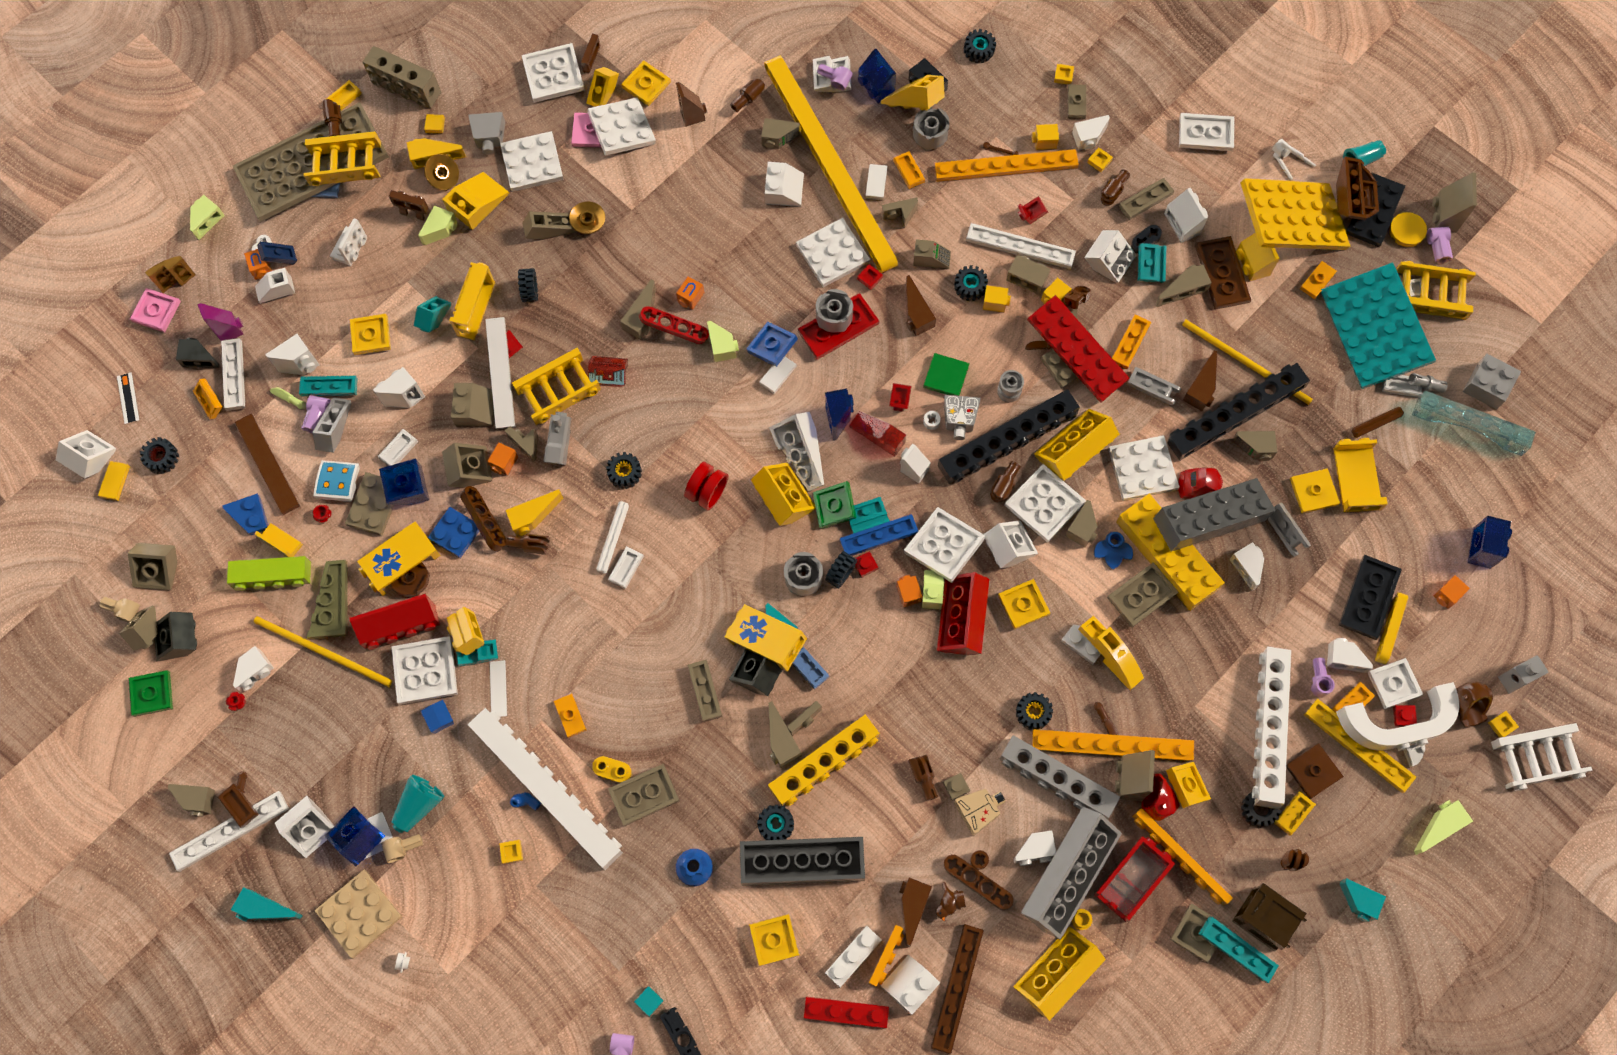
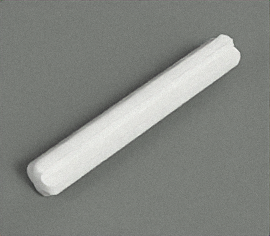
M620 501L618 503L596 568L600 573H607L629 508L626 502Z

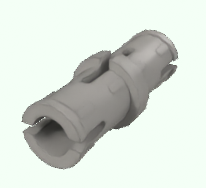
M1412 373L1408 379L1410 385L1422 387L1423 390L1427 391L1430 389L1444 393L1448 387L1446 381L1434 379L1433 376L1429 375L1422 376Z

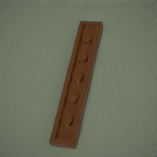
M251 413L235 421L280 512L285 515L300 507L253 414Z
M966 924L963 925L931 1049L950 1055L952 1053L980 948L983 929Z

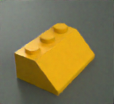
M788 463L764 466L751 479L756 491L764 500L765 505L769 508L779 526L792 524L816 510L815 504Z

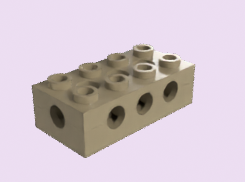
M373 46L363 60V65L370 77V81L375 86H382L391 93L400 94L404 99H411L422 107L432 108L442 93L434 72Z

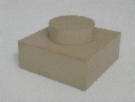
M961 773L943 781L952 801L970 792Z

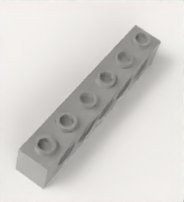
M1014 735L1000 757L1004 766L1010 769L1014 767L1020 771V775L1027 779L1033 778L1038 781L1037 784L1046 790L1052 789L1059 798L1071 800L1078 809L1081 810L1083 807L1101 813L1106 819L1110 817L1120 798L1115 793ZM1018 755H1025L1028 758V762L1025 764L1020 763ZM1035 766H1044L1046 772L1044 774L1038 773ZM1060 775L1063 778V783H1055L1053 776ZM1071 786H1079L1081 789V794H1074L1071 790ZM1091 795L1099 799L1098 805L1091 804L1089 801Z

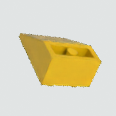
M926 75L897 89L882 99L881 104H886L889 107L903 106L905 109L915 107L920 110H928L945 97L944 76Z
M482 172L455 186L442 200L448 211L453 212L455 217L473 230L510 193L486 173Z

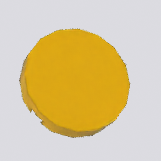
M1403 212L1391 221L1389 234L1398 245L1414 247L1424 240L1427 234V225L1419 215Z

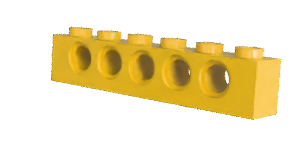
M865 714L769 783L768 788L781 806L787 805L789 807L798 800L796 797L800 794L806 795L812 791L815 783L818 781L822 783L830 777L829 773L833 770L839 771L842 769L848 759L851 757L855 759L863 753L861 750L866 746L870 748L879 741L877 738H879L880 733ZM856 734L861 735L863 741L855 743L852 737ZM844 746L847 752L844 755H839L836 752L837 747ZM822 758H828L831 764L823 767L819 762ZM808 769L813 770L815 773L811 779H807L803 775ZM791 781H795L799 785L794 791L787 788L788 783Z

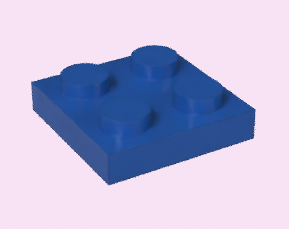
M767 321L746 350L749 354L777 367L798 338L795 334Z
M449 507L428 536V539L461 559L479 533V530L473 520Z

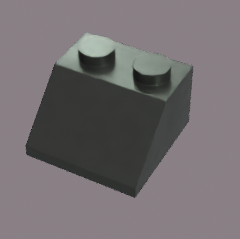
M169 612L157 621L158 634L154 638L156 661L188 656L196 650L197 639L195 638L194 631L196 622L193 619V613Z
M745 648L729 680L754 693L769 696L782 669L777 663Z

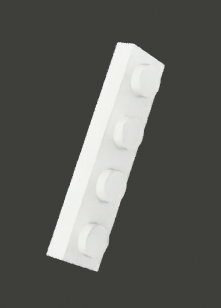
M240 338L221 341L224 408L226 411L245 409L242 340Z

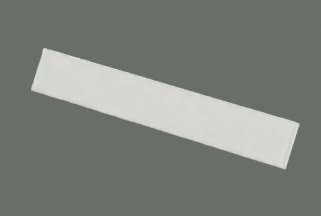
M973 223L970 224L966 237V242L1015 255L1026 256L1033 260L1071 269L1076 253L1075 250Z
M505 318L485 319L496 429H505L510 426L514 428L515 417Z
M278 791L253 805L259 815L244 828H240L232 817L170 852L169 855L176 870L179 872L289 810L282 793Z

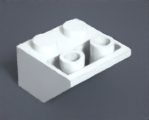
M1188 188L1170 202L1164 213L1181 243L1201 235L1208 219L1206 209L1202 208L1197 194L1193 193L1191 188Z
M1103 230L1084 258L1094 271L1119 283L1136 257V254L1119 230Z
M404 367L395 370L389 378L378 383L376 388L373 389L385 407L412 408L425 398L417 382Z

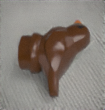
M942 882L944 893L940 905L936 909V915L942 921H945L947 916L954 914L956 910L965 908L966 904L963 891L956 890L952 892L946 883Z

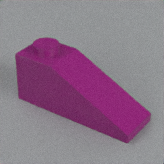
M202 303L197 304L203 320L221 341L235 339L244 335L241 329L244 327L239 317L236 318L231 311Z

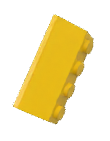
M1088 409L1036 451L1034 455L1042 464L1065 481L1092 457L1099 454L1104 447L1112 443L1120 434L1112 417Z
M1069 926L1061 940L1057 939L1013 987L1041 1015L1050 1021L1106 959L1095 944Z

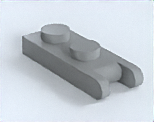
M1135 367L1127 383L1128 386L1169 405H1174L1175 400L1169 397L1171 392L1180 393L1181 391L1179 386Z
M1279 503L1274 507L1276 511L1268 518V521L1290 553L1295 557L1298 555L1296 546L1302 543L1305 548H1308L1311 545L1283 503Z

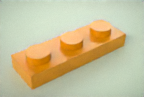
M1136 314L1134 315L1112 357L1120 367L1128 369L1151 325V321Z
M895 925L869 981L870 985L876 987L878 983L883 984L887 975L883 971L887 964H892L896 955L893 953L895 945L900 946L905 936L901 933L902 927Z

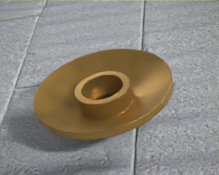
M437 154L427 160L424 173L432 187L438 190H448L456 185L459 179V169L452 158L447 155ZM437 171H441L442 176H439Z
M591 201L578 203L572 208L569 215L570 224L573 229L582 234H592L599 231L606 219L603 208Z

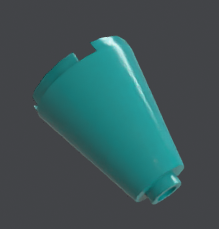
M412 774L407 780L391 822L394 825L392 827L400 833L404 831L409 832L443 800L445 795L438 787L434 786L433 788L430 786L429 781Z

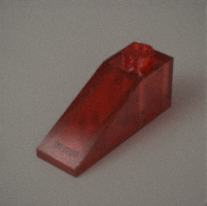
M861 411L849 424L850 428L894 457L906 443L905 433L893 425Z

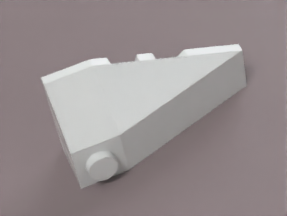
M810 412L795 414L769 427L776 446L787 456V462L789 464L792 463L796 469L797 476L806 489L812 491L823 486L824 479L817 431Z

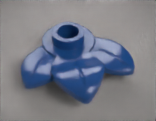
M1110 532L1105 540L1097 543L1094 556L1095 558L1105 557L1107 565L1111 569H1116L1121 564L1123 558L1128 560L1133 558V549L1131 545L1125 542L1121 533ZM1116 539L1118 544H1113L1111 540Z

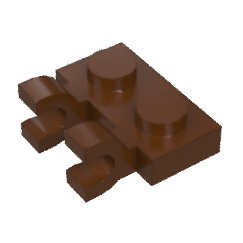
M390 191L388 197L392 204L399 208L401 215L407 216V209L415 211L417 219L424 221V214H427L429 209L424 198L410 196L403 191Z

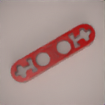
M650 306L642 308L639 314V319L643 324L696 344L705 343L709 337V332L704 326ZM647 312H649L651 316L649 319H646L645 314ZM667 318L670 321V325L663 326L661 319ZM678 325H685L688 329L687 332H680ZM698 332H702L701 339L698 338Z

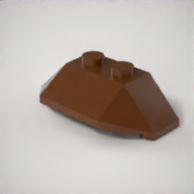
M1344 157L1336 182L1338 214L1348 218L1366 220L1379 212L1377 182L1370 171L1364 166V162L1361 159Z

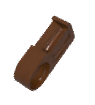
M1076 286L1064 296L1063 304L1066 307L1070 306L1073 309H1078L1082 302L1086 303L1089 300L1091 289L1085 286Z

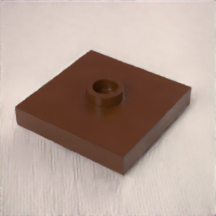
M1319 743L1286 765L1288 771L1309 799H1312L1344 777Z

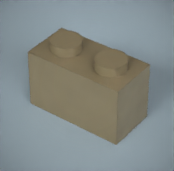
M1017 254L1008 271L1006 281L1040 295L1049 277L1050 268H1047L1042 263L1031 261L1026 256Z

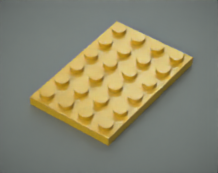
M1244 178L1240 182L1260 247L1346 250L1350 247L1340 214H1338L1337 203L1330 183Z

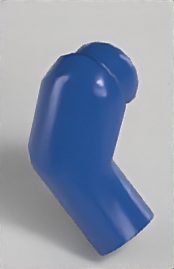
M528 792L516 794L510 799V804L514 808L528 805L536 811L542 804Z

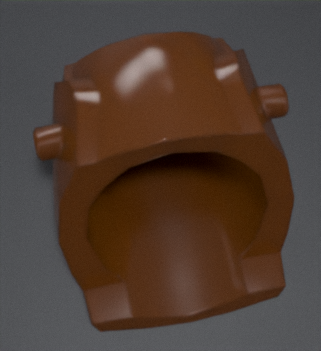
M1470 682L1456 688L1459 697L1458 714L1464 727H1473L1488 720L1486 713L1493 701L1492 690L1486 684H1481L1480 682Z

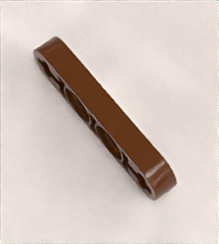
M472 486L465 487L460 494L463 504L488 547L496 552L501 551L506 545V538L479 491ZM475 508L480 509L483 514L478 513ZM484 523L490 525L491 529L486 528Z
M953 854L945 858L943 863L945 871L1000 910H1007L1013 905L1014 898L1010 892L965 860ZM955 859L957 861L956 865L960 868L962 864L966 866L960 876L956 874L959 872L958 869L955 867L952 870L948 868V860L953 861ZM970 870L975 873L976 878L973 882L965 880L964 873ZM983 883H990L993 890L990 894L982 892L981 885ZM996 889L1000 890V892L998 893L999 896L1004 897L1006 895L1008 897L1007 901L1009 902V905L1004 904L1002 906L1000 905L1001 900L999 898L995 897V899L992 900L990 897H992L995 894Z

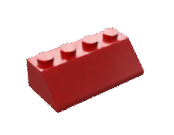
M976 572L958 574L952 583L945 579L937 643L938 652L959 655L982 654L989 578Z
M426 593L349 618L360 645L368 650L376 649L383 643L391 644L397 642L402 637H413L417 635V632L423 630H434L436 626L440 625L435 604Z

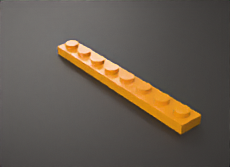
M1076 149L937 162L934 167L936 181L942 182L1077 169L1079 163Z
M1033 729L1032 746L1040 751L1123 756L1153 750L1155 751V759L1194 761V740Z

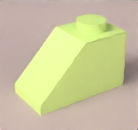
M203 195L191 206L190 230L200 240L225 215L216 204Z
M434 206L418 235L422 244L428 245L449 237L457 227V219L454 213Z
M707 321L714 361L735 359L736 351H739L737 340L733 341L732 334L712 321Z
M924 570L922 608L941 610L944 578L932 570Z

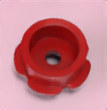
M317 505L313 509V518L317 522L325 523L332 515V511L327 505Z
M232 692L226 698V705L232 711L241 710L246 704L245 696L242 693Z

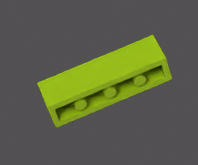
M306 556L228 561L227 584L237 591H244L246 588L252 587L254 589H265L267 586L284 588V585L302 587L304 584H310L311 561Z

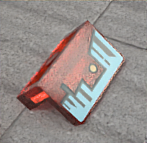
M591 356L588 362L589 380L591 382L597 380L599 384L625 386L628 359Z

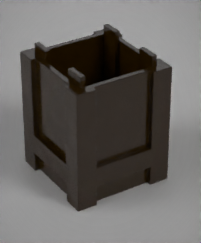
M1262 883L1258 887H1253L1232 922L1273 951H1276L1277 949L1283 950L1285 947L1290 948V945H1288L1289 940L1301 921H1307L1304 918L1307 913Z

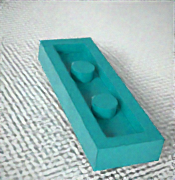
M356 375L300 377L299 394L301 397L310 395L355 396L357 395L358 378Z

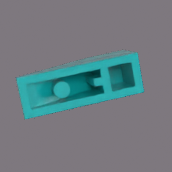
M245 887L242 888L231 908L232 911L237 913L235 917L245 922L248 919H301L303 916Z

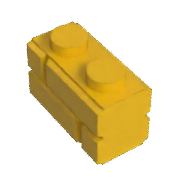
M462 607L456 613L447 617L449 625L447 630L453 637L452 646L457 652L469 655L475 649L484 645V640L473 611Z

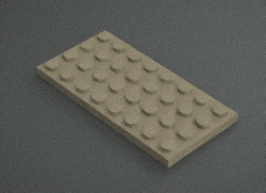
M360 102L341 111L340 135L375 131ZM324 120L233 165L260 222L337 184L310 186L304 178V173L312 172L313 155L305 147V139L329 137V128L324 123ZM382 142L380 148L373 149L372 165L389 158ZM365 149L355 151V167L365 166ZM348 151L339 152L337 169L347 168ZM330 153L320 155V171L330 170Z

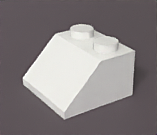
M768 162L765 204L801 207L804 173L787 163Z
M298 334L265 354L278 372L306 375L313 372L320 365Z
M86 430L58 442L56 461L79 476L87 478L100 472L115 453L116 448Z
M1021 521L999 523L983 534L985 535L986 544L991 549L995 561L1000 568L1012 567L1038 554Z
M308 796L304 797L275 822L279 833L305 858L338 831L323 811Z
M907 955L883 982L881 987L912 1015L940 982L915 959Z

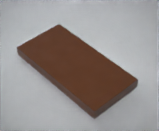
M1227 236L1196 242L1195 248L1200 264L1204 265L1212 282L1209 293L1214 309L1250 303L1251 297L1232 237Z

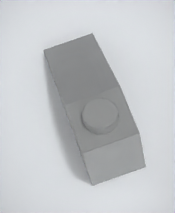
M332 398L312 432L315 450L334 453L342 437L351 400Z

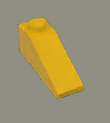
M426 138L406 142L409 158L414 169L425 167L427 160L437 154L447 155L453 160L466 158L462 145Z
M560 489L505 510L516 536L530 533L564 499Z

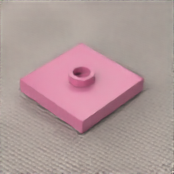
M574 113L572 147H601L588 113Z
M146 288L130 320L165 333L181 301L178 298Z

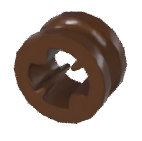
M978 850L971 855L970 864L977 870H982L988 865L989 856L986 852ZM976 855L984 857V865L980 866V863L978 865L975 864Z

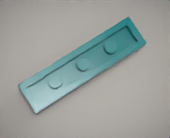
M1208 917L1199 932L1201 937L1265 983L1270 982L1279 967L1278 964L1213 917Z

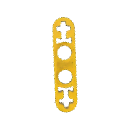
M1397 592L1392 601L1375 657V661L1386 665L1392 654L1408 601V595Z

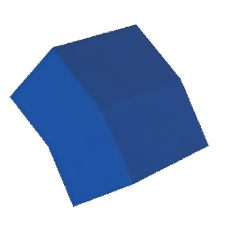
M443 700L421 710L431 733L436 734L454 724Z

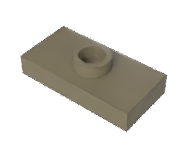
M1068 84V118H1086V85Z
M815 701L787 726L792 736L803 726L807 728L813 723V718L822 710V706L818 701Z

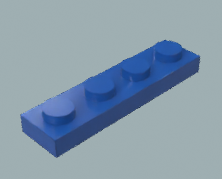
M910 514L840 538V543L843 551L853 556L918 533V528L913 515Z

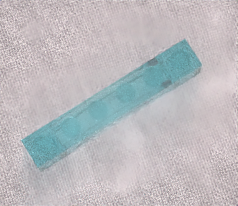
M1424 391L1417 399L1412 413L1413 416L1429 422L1453 424L1473 430L1490 438L1502 449L1520 456L1524 455L1531 448L1536 433L1533 430L1428 391Z

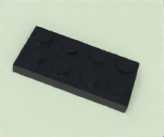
M1371 172L1377 182L1379 212L1366 220L1352 218L1346 234L1380 248L1405 185Z
M1364 554L1344 607L1339 626L1377 640L1402 569Z

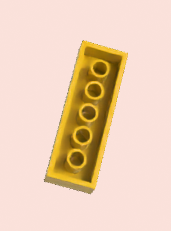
M1149 493L1121 513L1116 523L1150 564L1154 562L1178 591L1177 597L1191 611L1217 592L1225 582L1193 545L1170 551L1153 519L1161 510V506Z

